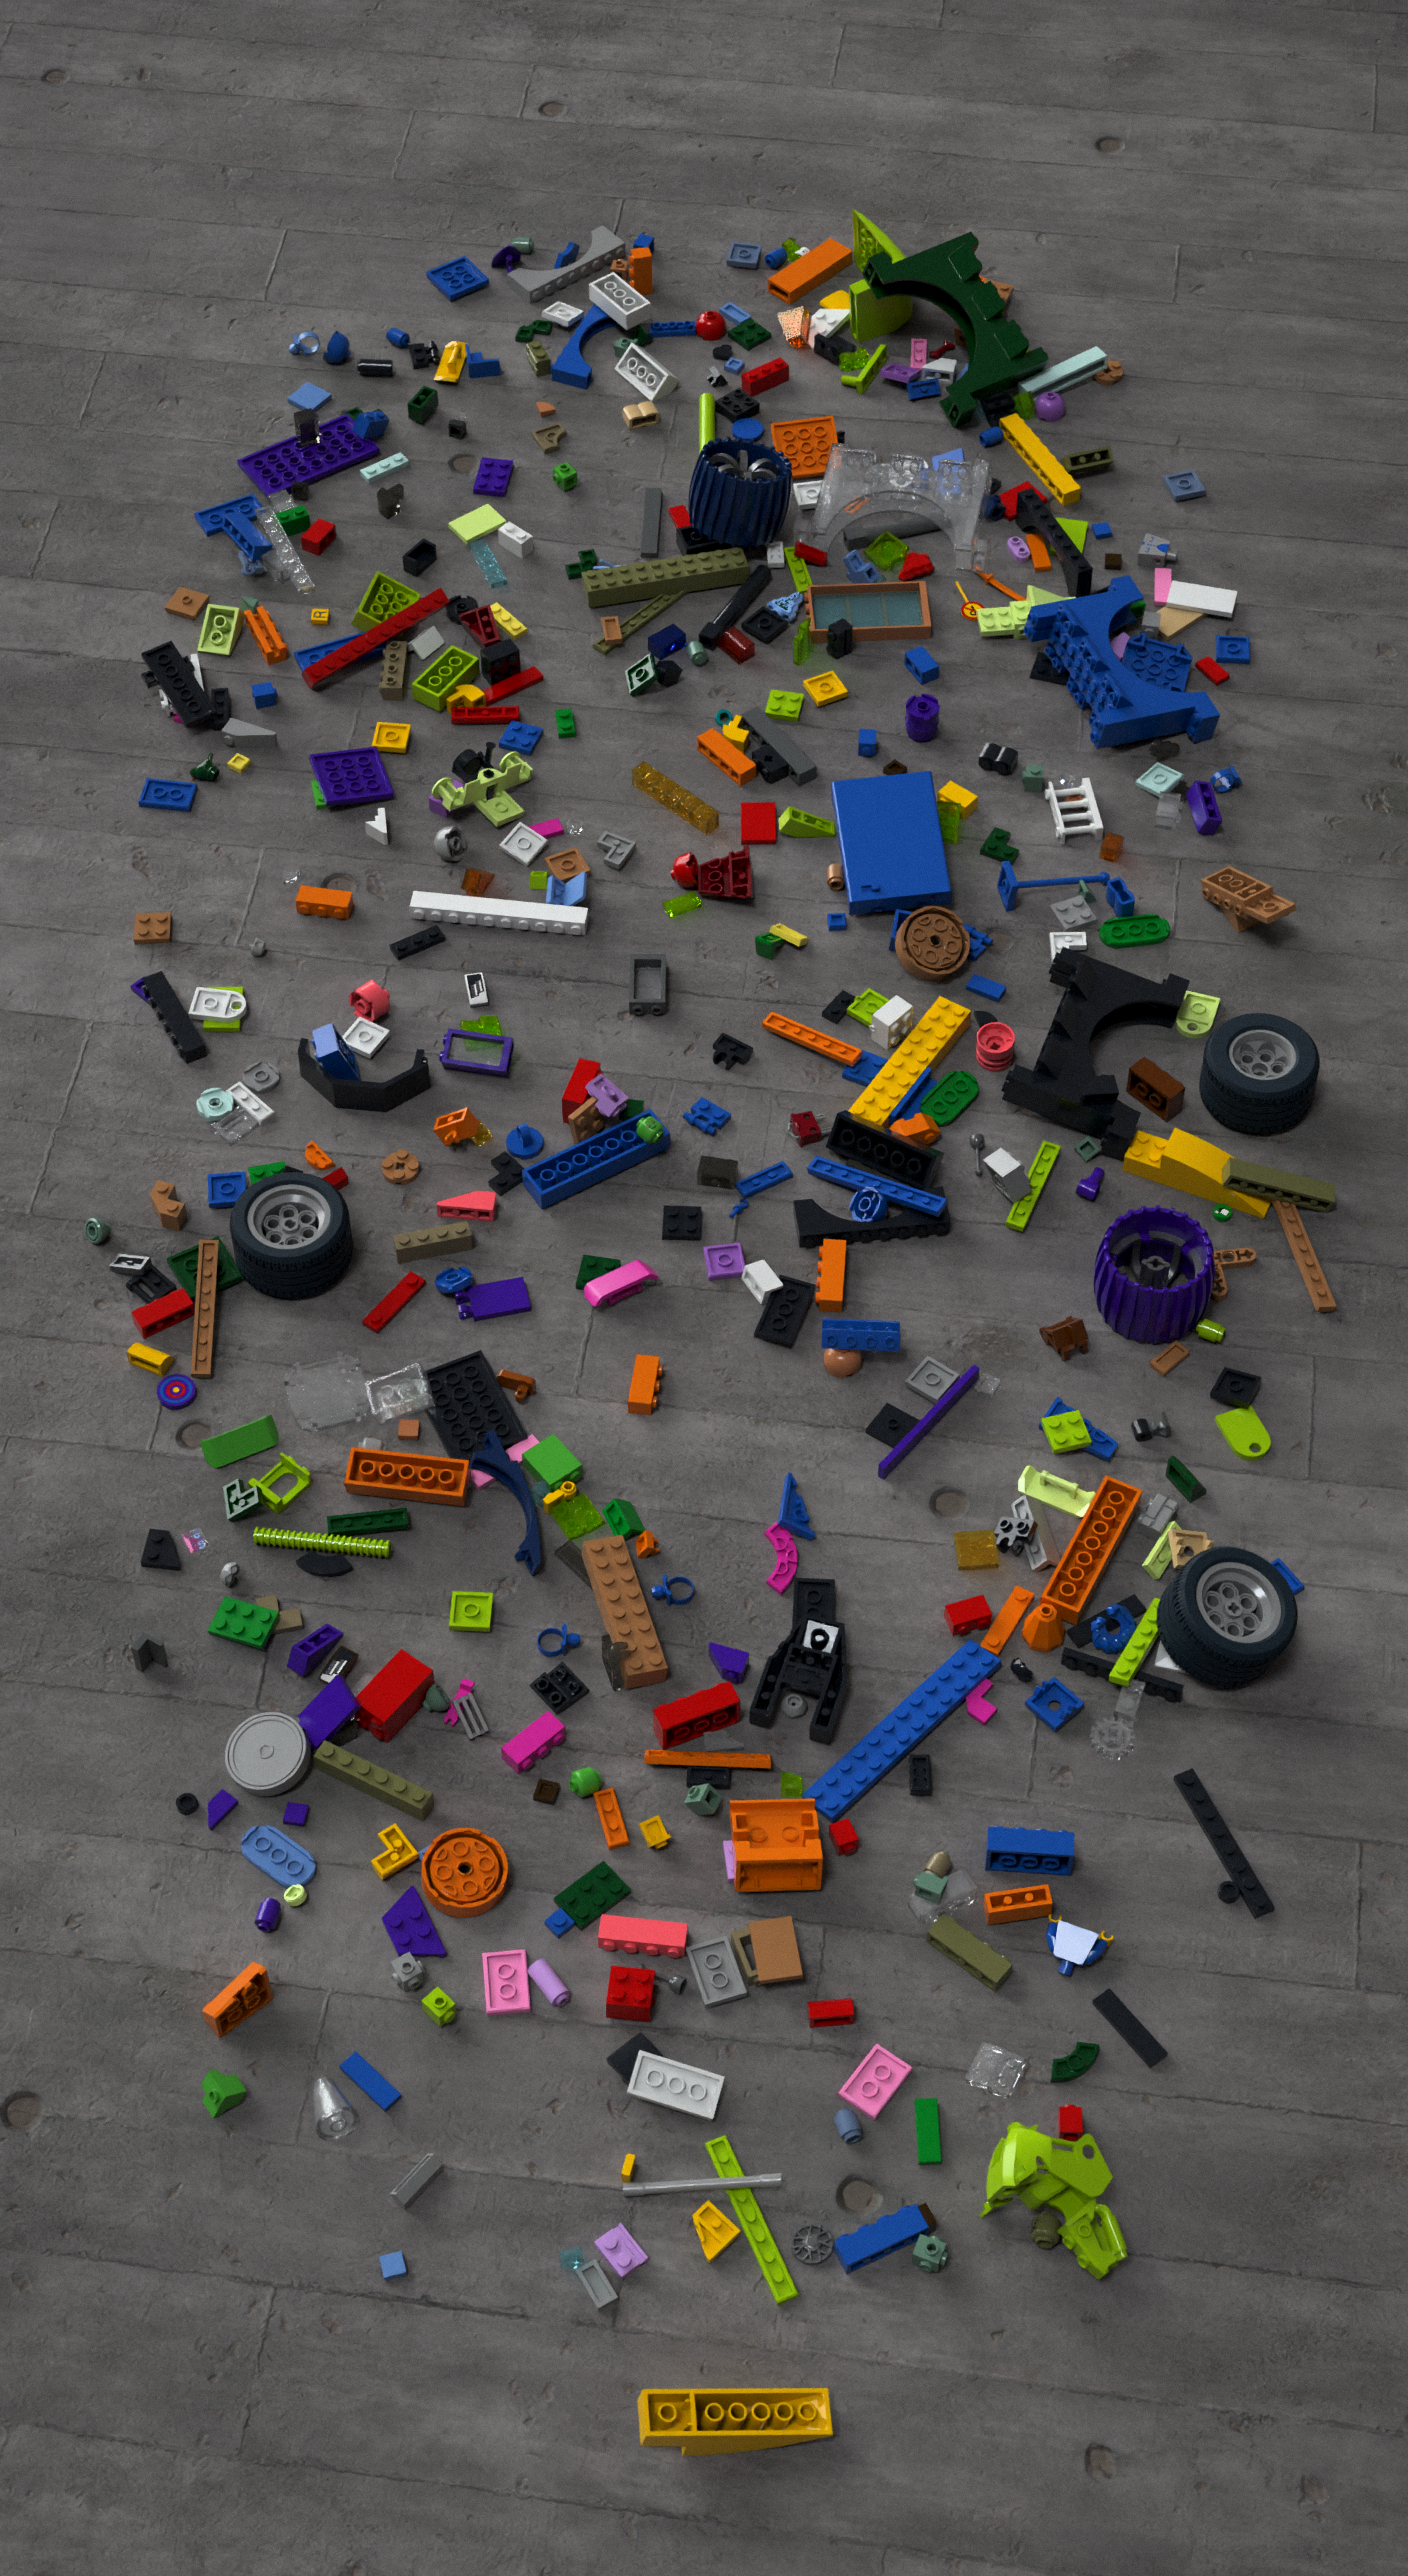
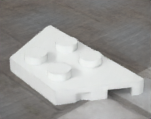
M819 309L800 328L801 334L806 339L807 344L810 345L813 353H815L814 336L819 333L826 338L831 337L850 318V310Z

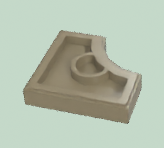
M559 422L531 431V436L545 455L559 450L558 442L566 437L567 433Z

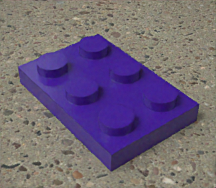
M482 458L473 487V494L505 497L514 462L505 459Z

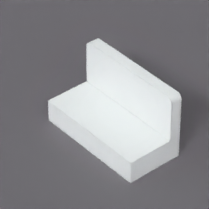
M432 626L425 629L407 644L408 652L414 650L420 660H423L444 644L445 641L437 629Z
M765 1260L744 1266L741 1279L761 1305L768 1302L771 1292L783 1288V1283Z

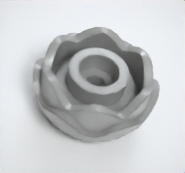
M236 1562L227 1563L220 1574L221 1582L224 1585L230 1586L234 1582L235 1576L239 1573L241 1566Z
M789 1694L781 1702V1711L790 1718H798L806 1711V1700L799 1694Z

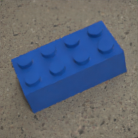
M1002 1826L988 1827L985 1870L1071 1876L1074 1858V1833L1065 1830L1047 1831L1045 1829L1027 1830L1022 1827L1015 1829Z

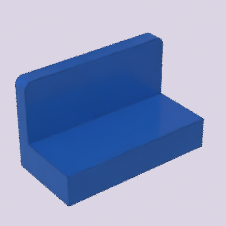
M938 378L904 385V389L907 388L909 400L941 394Z

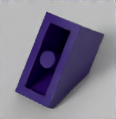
M710 1642L709 1657L721 1678L728 1682L731 1681V1683L742 1684L749 1666V1653Z

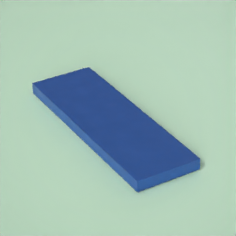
M365 632L293 652L294 658L303 673L307 667ZM387 643L354 663L383 655V648H386Z

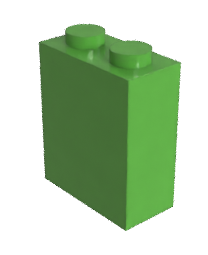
M554 1434L522 1453V1465L548 1494L558 1489L560 1490L564 1482H577L583 1476L582 1464Z

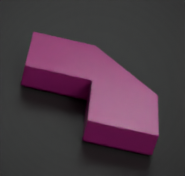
M987 1678L966 1697L967 1714L983 1726L997 1713V1708L983 1699L993 1687V1683Z

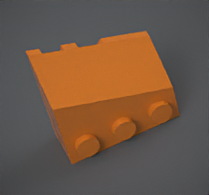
M253 1961L202 2010L204 2021L219 2038H222L273 2000L267 1969Z

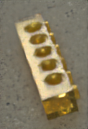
M643 761L632 769V785L706 835H709L719 827V811Z

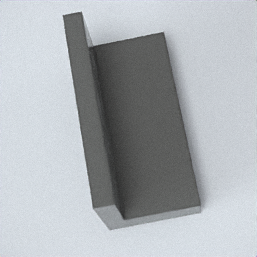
M143 1632L131 1646L136 1669L144 1672L152 1661L166 1668L168 1661L164 1644Z

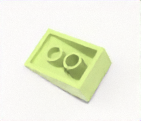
M208 604L197 649L198 652L230 656L243 626L244 614L240 608Z

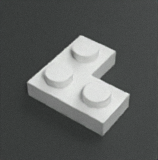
M1050 932L1052 963L1056 953H1060L1062 947L1071 950H1086L1085 932Z

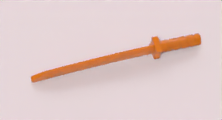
M974 563L970 565V569L985 580L984 584H992L1016 601H1026L1024 597L994 579V574H987Z

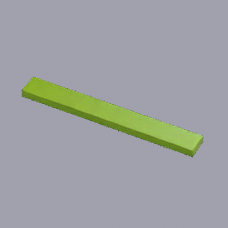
M726 2135L705 2143V2148L719 2178L744 2177ZM724 2189L777 2306L798 2298L799 2294L751 2189Z

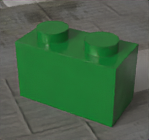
M304 505L273 514L275 530L280 539L305 532L311 527L310 517Z

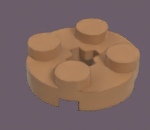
M1107 360V369L1092 375V378L1097 379L1096 382L1102 385H1113L1115 381H1121L1123 375L1121 363L1119 361Z
M404 1149L388 1155L382 1161L383 1177L391 1184L396 1182L406 1185L413 1182L418 1176V1159L413 1154L407 1153ZM403 1166L404 1169L397 1170V1167Z

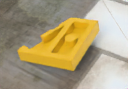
M709 2200L692 2215L694 2226L709 2264L741 2234V2230Z

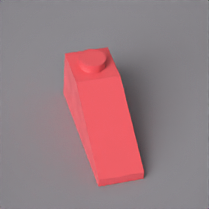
M475 1191L437 1202L438 1217L494 1222L497 1207L496 1192Z

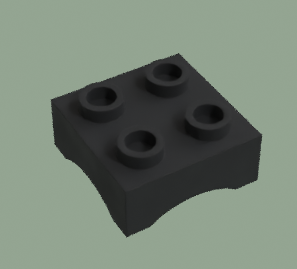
M737 388L715 401V411L725 415L734 424L739 419L759 414L760 403L742 389Z

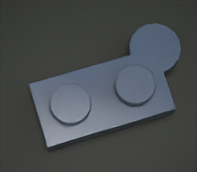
M244 551L238 552V558L243 565L241 569L243 576L251 577L255 574H263L264 568L260 560L252 561Z

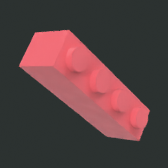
M601 1914L598 1948H603L607 1951L614 1949L624 1950L627 1953L643 1952L652 1956L661 1954L671 1958L685 1957L688 1924Z

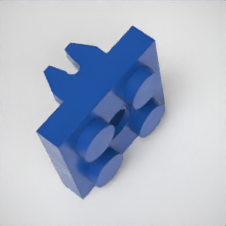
M1053 1677L1049 1682L1044 1680L1041 1687L1039 1685L1036 1687L1033 1695L1025 1701V1706L1055 1732L1084 1707V1702L1058 1679ZM1051 1701H1057L1061 1707L1059 1710L1053 1711L1048 1707V1704Z

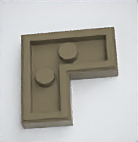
M276 1595L256 1598L257 1606L279 1611ZM300 1609L279 1612L281 1616L271 1635L303 1629Z

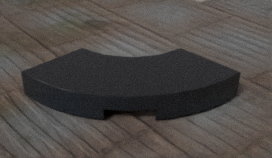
M312 1550L296 1560V1564L303 1571L314 1576L336 1577L353 1570L352 1565L341 1553L334 1556H322Z

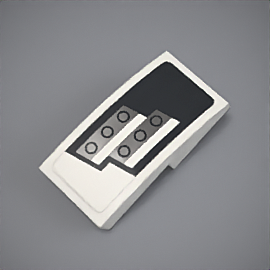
M482 972L464 975L470 1007L488 1005Z

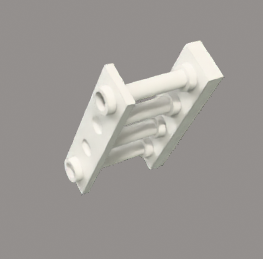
M1082 778V785L1079 788L1054 790L1052 782H1048L1045 797L1046 800H1049L1056 824V837L1060 839L1061 844H1065L1066 835L1089 832L1094 835L1095 841L1102 840L1103 824L1090 779ZM1083 796V799L1079 801L1058 803L1056 797ZM1083 807L1087 810L1086 813L1061 815L1060 813L1061 809ZM1090 821L1088 826L1065 828L1063 822Z

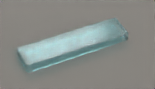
M482 539L469 543V549L491 588L506 585L507 579L485 540Z

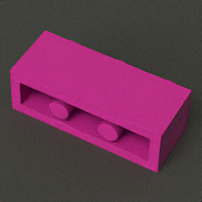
M547 1711L501 1748L502 1759L518 1774L530 1769L536 1760L545 1757L551 1748L564 1741L566 1737L565 1726L553 1714Z

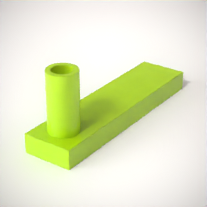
M880 344L858 377L842 375L841 384L855 386L858 394H864L888 359L887 345Z

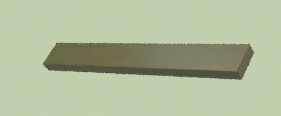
M681 591L673 595L660 594L619 624L622 643L689 592ZM603 636L593 644V649L606 656L620 644L606 645Z

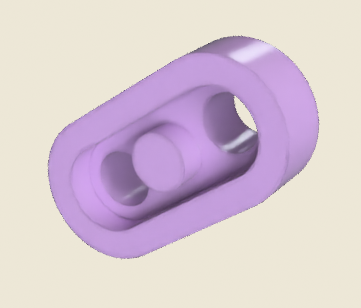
M1017 536L1008 539L1007 549L1014 560L1019 563L1029 561L1030 550L1024 541Z

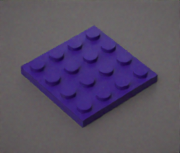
M376 747L309 755V760L326 806L393 798L394 793Z

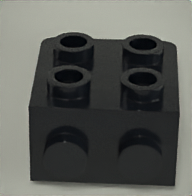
M818 333L814 336V351L836 364L840 363V355L842 353H850L851 355L857 348L838 335L826 338Z

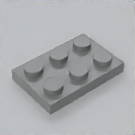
M727 1936L685 1948L705 2008L747 1996V1991Z

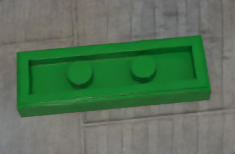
M937 2098L915 2099L918 2165H941Z

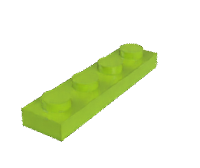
M795 546L783 548L784 557L796 592L804 595V592H807V586L813 585L803 558L794 555Z

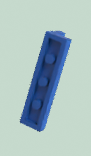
M927 1067L890 1113L889 1127L899 1119L904 1118L906 1121L914 1118L915 1114L920 1113L922 1099L939 1083L931 1078V1068Z

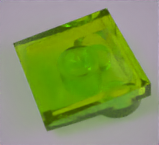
M885 530L863 552L876 566L886 570L894 563L903 561L910 549L908 545Z

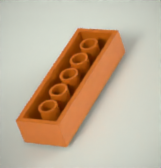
M351 1447L344 1485L346 1492L352 1494L465 1506L471 1467L469 1460Z

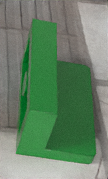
M614 1498L602 1510L614 1535H623L624 1541L633 1532L642 1534L645 1531L630 1501Z

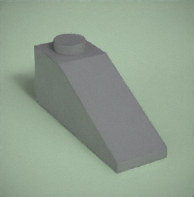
M230 718L221 730L223 743L237 748L276 747L278 745L276 732L234 718Z

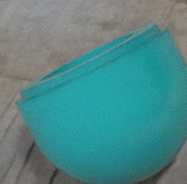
M726 709L718 711L715 715V722L720 726L729 725L730 721H732V714ZM720 716H726L728 721L726 723L722 722Z

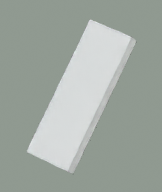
M240 1081L226 1090L233 1096L234 1103L260 1126L275 1117V1112Z

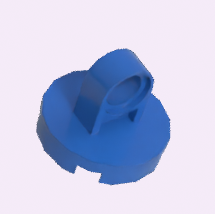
M526 1123L519 1125L507 1135V1151L513 1157H521V1160L532 1159L538 1156L543 1148L542 1135L538 1130L528 1127Z

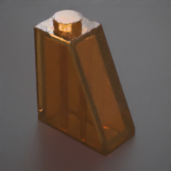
M805 306L777 314L785 337L794 349L808 345L812 315Z

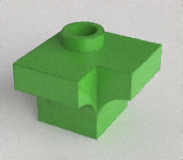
M217 2069L210 2070L201 2084L206 2093L202 2102L212 2118L219 2117L227 2109L238 2106L247 2092L236 2074L223 2075Z

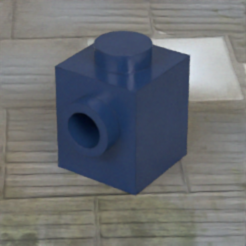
M986 493L978 504L986 518L997 521L1006 510L1001 497L997 494Z

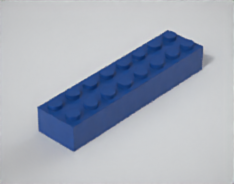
M649 1109L523 1169V1185L540 1208L543 1209L670 1148V1133L663 1125L664 1135L656 1144H647L637 1136L636 1131L638 1127L636 1124L642 1117L646 1119L652 1116L661 1123L653 1111Z

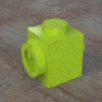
M438 1986L421 2000L423 2011L440 2027L445 2023H450L456 2016V2003Z

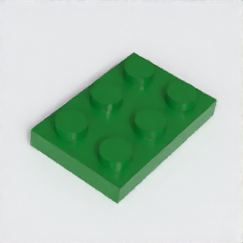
M225 1596L207 1631L209 1635L264 1650L281 1615L279 1611Z

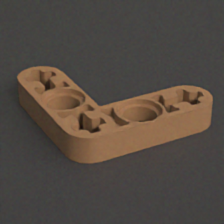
M1238 1248L1214 1251L1215 1274L1219 1278L1214 1279L1211 1299L1223 1301L1227 1296L1228 1289L1222 1270L1254 1265L1256 1252L1253 1249ZM1231 1257L1234 1261L1226 1262L1223 1258Z

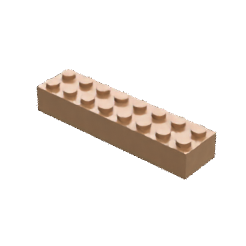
M623 1535L584 1541L581 1556L625 1689L665 1682L668 1667Z

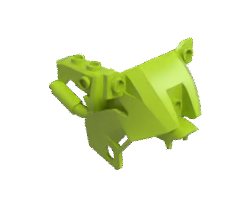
M1019 2122L1011 2123L1007 2127L1008 2135L1006 2139L1001 2138L990 2161L987 2175V2202L982 2205L985 2210L979 2214V2217L982 2218L993 2209L1009 2204L1013 2196L1016 2195L1031 2210H1036L1045 2205L1063 2213L1065 2224L1057 2232L1063 2236L1064 2245L1074 2251L1077 2255V2262L1083 2269H1087L1098 2280L1101 2279L1109 2270L1118 2266L1116 2260L1121 2261L1128 2257L1126 2252L1128 2248L1116 2216L1112 2214L1108 2206L1096 2203V2198L1103 2193L1113 2176L1092 2135L1085 2134L1077 2142L1038 2133L1036 2132L1037 2124L1032 2127H1026ZM1053 2144L1072 2148L1073 2152L1053 2148ZM1084 2146L1092 2148L1094 2152L1092 2159H1087L1083 2155ZM1038 2157L1044 2165H1037L1036 2158ZM1037 2169L1047 2170L1049 2174L1037 2173ZM1097 2215H1099L1102 2218V2220L1100 2221L1102 2227H1100L1097 2222Z

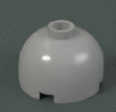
M448 826L437 832L433 844L438 856L447 861L461 860L464 854H461L463 848H466V837L462 829H459L458 826Z

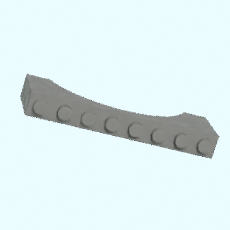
M602 225L591 231V247L575 263L563 268L547 271L518 268L507 274L508 287L531 304L612 263L613 260L625 256V242Z

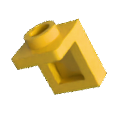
M659 1815L638 1824L648 1847L655 1846L657 1849L668 1844L666 1840L671 1838L670 1833L667 1834Z

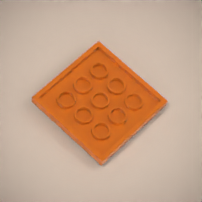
M833 416L770 423L773 446L775 451H782L784 457L789 458V462L792 464V479L843 473Z

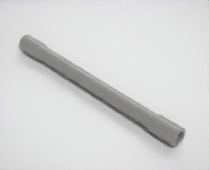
M782 2173L663 2182L623 2183V2195L628 2197L690 2191L756 2187L775 2188L783 2187Z

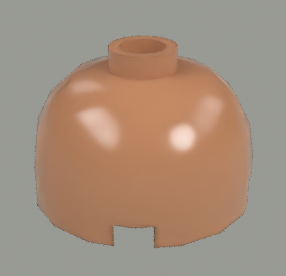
M826 1349L823 1363L827 1372L839 1378H846V1375L851 1374L852 1376L855 1375L862 1365L861 1350Z

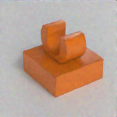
M645 1530L635 1540L638 1558L645 1559L649 1554L656 1555L660 1551L659 1548L654 1547L659 1541L653 1538L651 1531Z

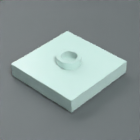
M1157 762L1137 779L1135 783L1137 787L1160 798H1164L1184 780V774Z

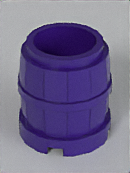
M921 694L918 697L913 695L906 702V732L914 741L927 742L936 735L939 724L940 705L938 700L932 695Z

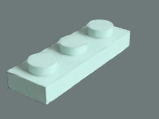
M399 452L361 469L360 476L370 484L409 466V460Z

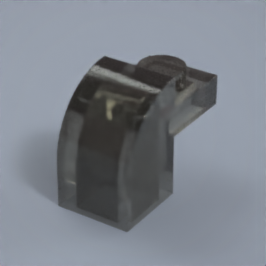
M400 483L388 490L382 487L377 492L378 511L387 519L400 513L399 501L404 499V489Z

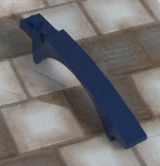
M495 1430L487 1431L482 1442L486 1450L473 1453L470 1467L487 1473L501 1481L512 1491L521 1504L526 1519V1535L524 1541L518 1547L519 1551L515 1554L514 1558L516 1562L524 1560L531 1576H535L540 1567V1542L537 1518L530 1491L518 1461L510 1462L509 1455L505 1453L502 1441L497 1436Z

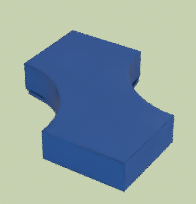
M569 242L567 248L558 254L554 268H563L568 266L571 261H575L580 246Z

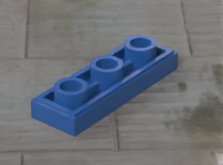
M695 321L650 323L649 333L653 338L696 336Z

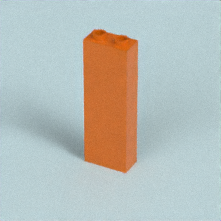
M829 238L768 279V292L791 305L851 265L853 251L834 239Z

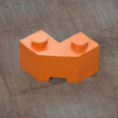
M923 1113L915 1114L914 1118L906 1121L904 1118L899 1119L888 1128L927 1145L934 1142L941 1134L934 1119Z

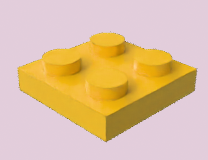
M833 670L803 681V687L818 707L848 697V690Z
M377 722L372 747H376L377 751L406 753L411 724Z

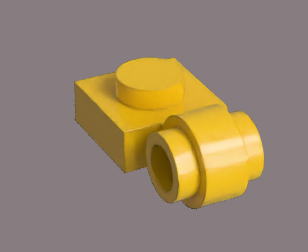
M566 1481L561 1485L560 1490L558 1489L547 1494L543 1499V1510L545 1513L550 1515L564 1506L565 1500L573 1499L577 1493L576 1485Z

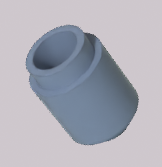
M848 2108L839 2110L834 2117V2121L841 2139L846 2144H853L862 2138V2128L855 2111Z

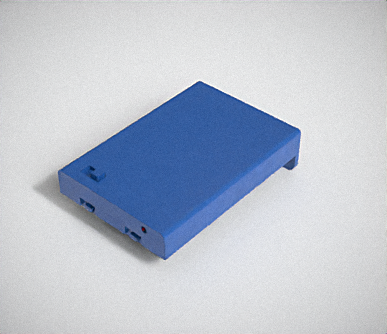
M925 771L833 781L831 783V801L834 809L849 915L951 904L952 891L932 772Z

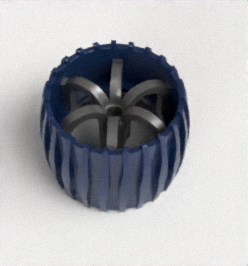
M726 437L725 440L717 438L715 442L709 441L701 450L690 483L688 510L689 522L692 524L693 529L699 530L701 536H704V534L708 536L710 541L715 539L719 541L720 545H723L724 542L731 544L733 548L735 545H741L743 549H746L747 546L758 548V545L762 544L764 547L767 546L768 542H774L783 526L790 503L792 464L789 462V458L784 457L782 451H775L774 446L769 448L765 446V442L758 444L753 442L751 438L750 441L742 440V437H738L737 440Z

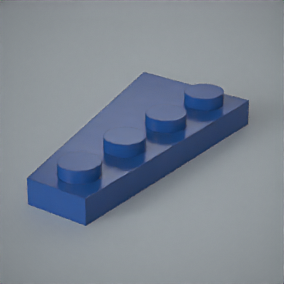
M1057 1396L1043 1418L1076 1410L1071 1406H1066L1062 1403L1063 1400ZM1084 1418L1083 1421L1092 1443L1091 1446L1080 1449L1109 1462L1118 1448V1443L1102 1430L1093 1427L1091 1422ZM1040 1422L1039 1429L1043 1430V1427Z

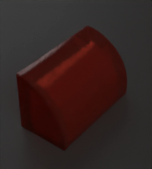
M734 626L729 628L719 640L718 647L739 665L755 656V644Z

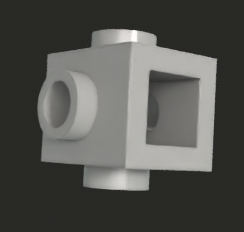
M410 1951L390 1962L393 1973L391 1975L397 1987H402L404 1992L409 1989H416L424 1982L422 1973L425 1970L419 1960L415 1961Z

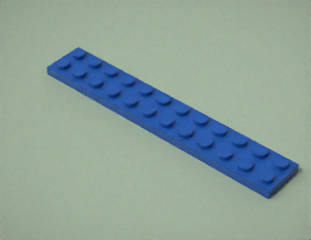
M973 1640L967 1641L801 1795L802 1799L815 1798V1810L833 1823L964 1701L974 1689L1002 1665L1001 1659Z

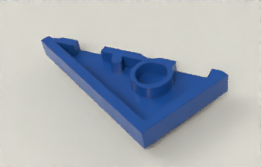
M788 1472L784 1480L777 1525L811 1541L815 1537V1532L810 1531L808 1525L810 1518L806 1513V1507L801 1495H797L795 1490L797 1486L796 1480L792 1473Z

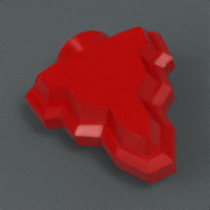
M912 551L904 558L905 562L903 563V569L900 570L898 579L906 582L913 577L929 574L935 567L927 554H917Z

